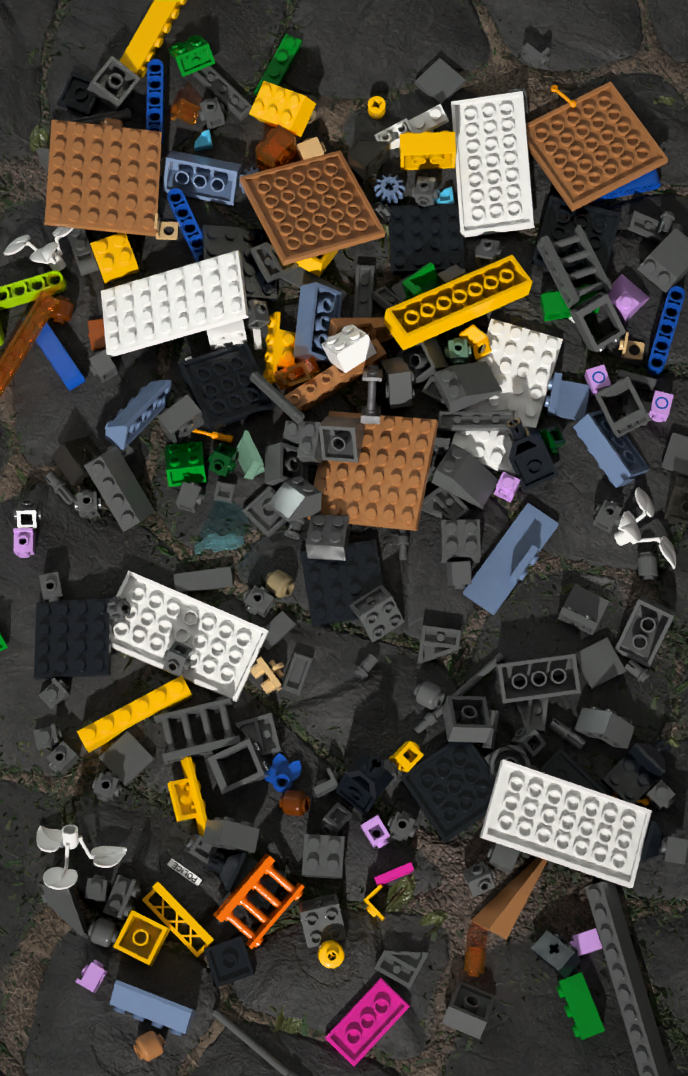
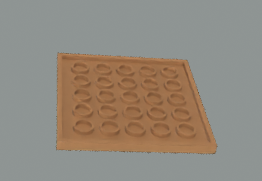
M611 81L574 99L577 103L575 107L572 108L567 103L526 124L528 150L571 211L668 163L667 156Z
M52 119L44 225L156 237L157 229L154 228L155 213H158L162 132Z
M341 150L240 177V183L283 266L385 237L386 232Z
M329 411L328 416L361 418V413ZM381 415L380 424L363 423L364 438L358 463L323 460V465H318L314 487L322 492L321 513L318 514L349 516L350 524L418 531L439 422L433 419Z

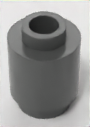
M653 552L640 553L637 559L638 576L643 581H653L658 576L657 557H655Z

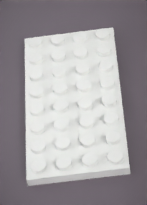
M523 91L451 101L453 132H455L456 143L455 164L460 232L463 238L535 228Z
M238 250L101 291L106 353L110 358L249 318L241 253Z
M491 319L487 335L492 351L478 360V362L487 361L502 389V393L466 407L462 411L515 410V418L521 419L523 427L536 428L563 339ZM485 344L482 346L480 353H482L485 350ZM455 431L452 444L470 452L486 468L517 476L503 446V442L510 431Z
M128 571L116 597L126 598L131 605V611L129 616H125V620H112L111 648L164 670L165 661H163V656L166 650H169L173 643L177 641L193 648L190 658L193 660L192 665L188 671H184L182 674L183 678L237 702L251 673L250 669L257 660L269 630Z
M503 759L499 765L480 838L628 888H633L652 810Z

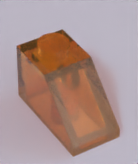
M314 356L284 367L273 374L280 390L314 378L320 374V370Z

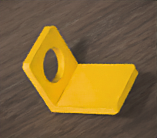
M471 325L459 333V336L462 339H467V343L473 347L476 360H480L492 351L488 335L475 325ZM485 344V350L482 353H479V348Z
M380 884L364 899V902L368 905L366 910L373 917L377 915L383 921L385 918L369 901L383 888Z

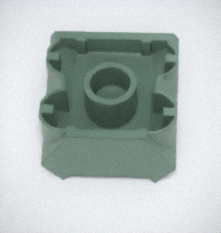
M245 430L236 447V450H238L236 457L245 474L244 478L253 480L256 475L265 472V469L249 432Z

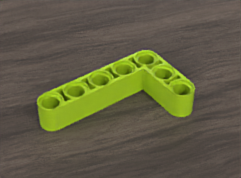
M51 271L1 286L0 299L5 295L7 297L4 300H0V311L61 293L66 289L67 282L59 271ZM60 279L59 283L53 284L55 280ZM38 285H42L40 289L36 290ZM21 290H25L23 294L18 295ZM0 320V346H2L5 336Z

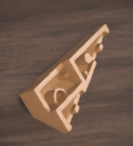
M384 317L331 318L328 336L330 337L341 332L345 326L353 324L368 334L371 341L377 339L379 343L393 338V335L384 324Z
M539 857L533 860L473 917L471 922L506 940L548 860Z

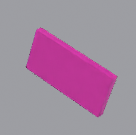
M380 978L327 1034L325 1039L355 1067L406 1012L410 1005Z

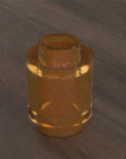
M468 947L464 960V972H467V976L479 977L480 974H484L486 955L484 954V948Z

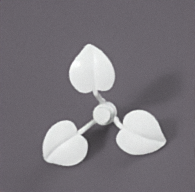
M57 227L52 234L55 237V242L49 243L40 249H37L29 242L31 239L29 235L20 236L7 246L3 254L12 255L19 252L25 246H30L35 251L30 256L31 261L49 264L53 271H61L66 267V263L61 257L63 253L60 249L59 239L68 235L74 228Z
M637 487L635 498L639 507L643 510L642 514L635 519L630 511L624 512L619 523V530L614 533L615 539L620 546L629 542L635 544L657 541L662 554L673 569H675L676 552L666 536L641 539L637 522L645 517L646 514L649 517H653L654 506L648 494L640 487Z
M66 825L62 830L39 826L36 841L40 850L55 852L59 847L64 848L65 846L66 848L64 868L53 867L48 869L43 875L45 885L56 890L67 889L73 886L78 879L77 871L68 869L69 849H75L79 842L89 859H93L94 865L102 868L117 865L127 852V848L99 846L93 848L90 853L83 841V836H79L78 827L75 825Z

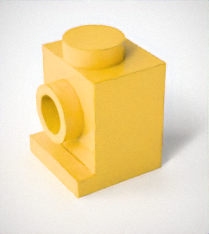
M407 741L389 757V760L395 763L401 773L409 772L423 757V753L420 751L421 748L418 744ZM405 752L408 755L407 759L403 756Z

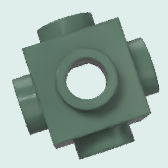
M453 338L448 341V346L444 347L445 359L448 358L449 366L468 364V357H471V345L467 346V339Z

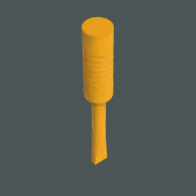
M198 429L193 431V433L207 435L215 440L233 443L234 436L223 433L206 432Z

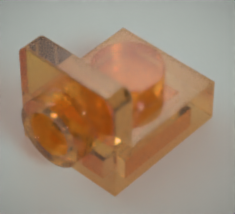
M181 98L171 107V120L174 121L178 118L194 125L197 121L200 107Z

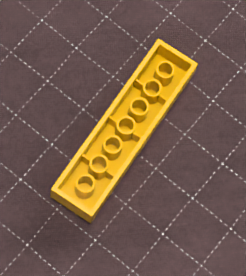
M510 255L386 309L384 324L402 350H405L529 295L533 281L515 257Z

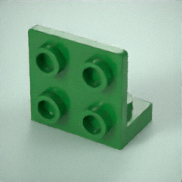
M198 35L189 37L188 41L183 43H174L168 49L169 53L175 58L182 77L215 64L208 42Z
M428 263L402 282L407 300L440 286L433 263Z
M202 441L165 446L166 474L169 487L182 486L183 482L189 483V481L197 484L207 483Z

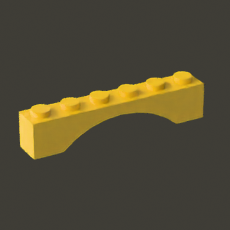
M181 675V677L166 683L82 728L77 733L86 750L91 752L136 723L160 711L177 706L192 698L193 695Z

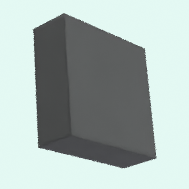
M217 481L213 500L232 504L236 484Z

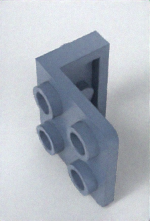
M555 372L554 378H550L548 385L551 394L546 396L545 407H548L547 415L580 421L586 414L590 391L589 385L561 380L562 373Z

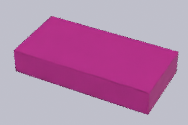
M410 862L374 877V881L377 886L386 884L412 873L414 867Z

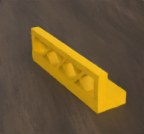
M157 882L142 901L198 958L204 952V948L209 947L215 940ZM157 892L162 897V906H153L148 900ZM165 909H174L176 920H166L164 917ZM170 923H176V927L174 928ZM178 923H187L190 926V935H181L178 932ZM192 929H193L198 935H192ZM192 937H200L206 943L198 952L192 947Z

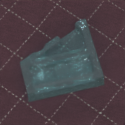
M216 533L209 534L194 547L195 554H201L204 549H212L213 552L238 549L244 544V537L236 536V534H227L225 536H219Z

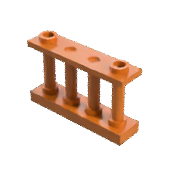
M265 854L213 914L221 923L224 920L231 922L248 937L249 940L245 944L251 949L254 946L258 947L262 943L264 934L293 900L296 901L302 896V890L305 888L299 882L295 886L292 885L273 868L275 860L268 854ZM264 873L269 874L289 892L282 901L260 883L259 879ZM251 889H255L275 907L268 917L247 899L246 894ZM237 905L244 906L263 923L255 933L234 915L233 910Z

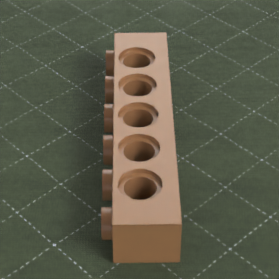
M374 339L371 342L377 353L347 373L333 365L284 397L300 412L304 413L362 377L363 370L368 368V365L379 366V360L387 359V353L378 340Z

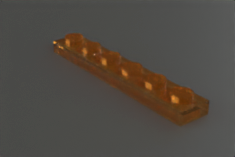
M43 290L0 359V396L4 393L59 303L58 299Z

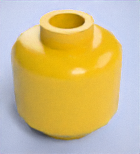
M334 940L323 942L318 949L320 963L327 968L340 966L344 960L342 946Z

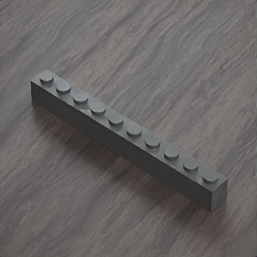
M604 881L587 886L585 890L639 1075L671 1076L615 883Z

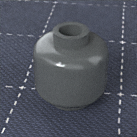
M430 681L418 684L414 692L416 702L431 710L440 707L445 698L442 687Z
M98 918L96 921L93 920L88 936H90L92 943L109 947L112 942H116L119 931L116 930L117 925L115 922Z

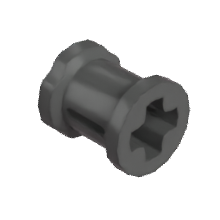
M301 518L289 522L284 535L292 539H300V530L302 525L305 524V520Z

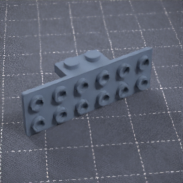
M527 503L471 580L472 584H468L465 588L463 595L492 615H495L518 581H523L527 576L529 566L535 565L540 557L538 556L539 552L557 529L559 523Z

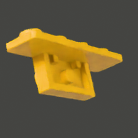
M278 311L269 316L270 323L267 324L266 370L263 377L271 385L277 381V367L292 370L295 361L293 353L296 333L280 329L281 313Z
M187 756L181 760L185 779L170 781L167 785L177 822L195 818L199 835L204 836L206 821L209 820L205 812L206 804L200 793L201 785L196 777V765L192 761L191 756Z

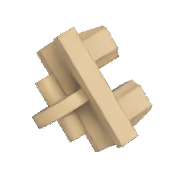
M262 657L256 660L257 664L250 669L251 674L255 679H258L263 674L267 676L268 679L260 684L266 694L275 689L278 692L282 687L274 674L282 678L284 674L281 669H283L284 664L282 662L276 664L274 660H271L269 664L272 668L270 669Z

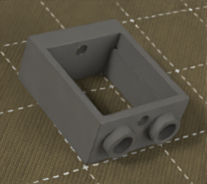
M599 292L569 311L588 350L600 352L606 348L607 344L617 342L626 333L606 293ZM604 305L615 330L595 342L583 317Z
M629 376L619 379L615 384L602 388L595 394L617 438L651 421ZM630 389L639 410L614 422L605 401Z
M249 738L207 758L223 795H230L270 776L268 770H270L269 765L261 756L262 748L258 741ZM248 747L258 772L231 784L221 759Z

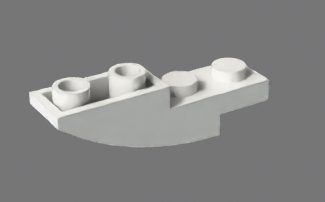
M441 104L410 120L406 118L374 136L381 150L387 151L400 146V134L406 132L422 133L425 131L434 133V129L446 124L449 120Z

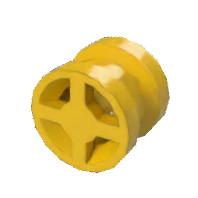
M379 96L370 98L368 101V114L371 118L380 119L385 115V100Z

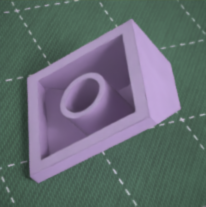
M623 274L612 283V289L608 294L620 321L624 324L650 298Z

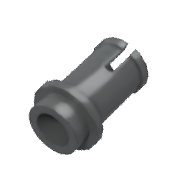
M665 211L661 215L659 235L664 236L665 234V236H668L670 234L672 223L675 221L672 212Z
M368 654L363 662L355 667V674L361 679L368 677V672L378 663V660L373 655Z
M633 659L625 666V670L634 675L638 682L644 683L650 676L648 669L642 668Z

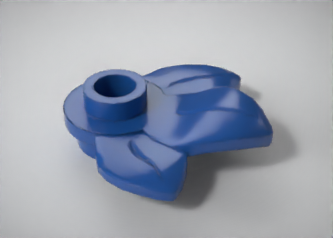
M278 753L273 759L272 767L269 766L270 770H268L270 776L264 779L272 783L276 791L286 792L292 787V782L300 776L301 763L300 761H294L289 764L288 760ZM282 779L285 780L286 785L280 786L279 781Z

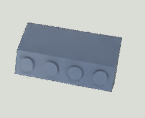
M171 150L166 157L163 192L168 193L171 189L178 188L182 190L186 197L233 206L239 187L242 164Z
M317 282L301 286L294 358L305 362L332 364L321 344L329 337L328 330L331 318H340L342 292Z
M151 381L146 387L143 386L138 395L129 400L127 407L120 409L116 418L106 424L105 439L124 450L167 405L172 381Z
M602 410L588 413L573 426L577 436L583 440L587 450L597 460L598 466L604 470L610 483L615 488L630 483L650 470L626 434L619 438L616 437Z
M119 980L115 981L110 1005L114 1006V1011L122 1014L128 1011L133 1013L132 1018L142 1022L146 1018L152 1021V1026L160 1029L163 1026L171 1028L170 1033L180 1037L182 1033L188 1034L196 1013L195 1010Z

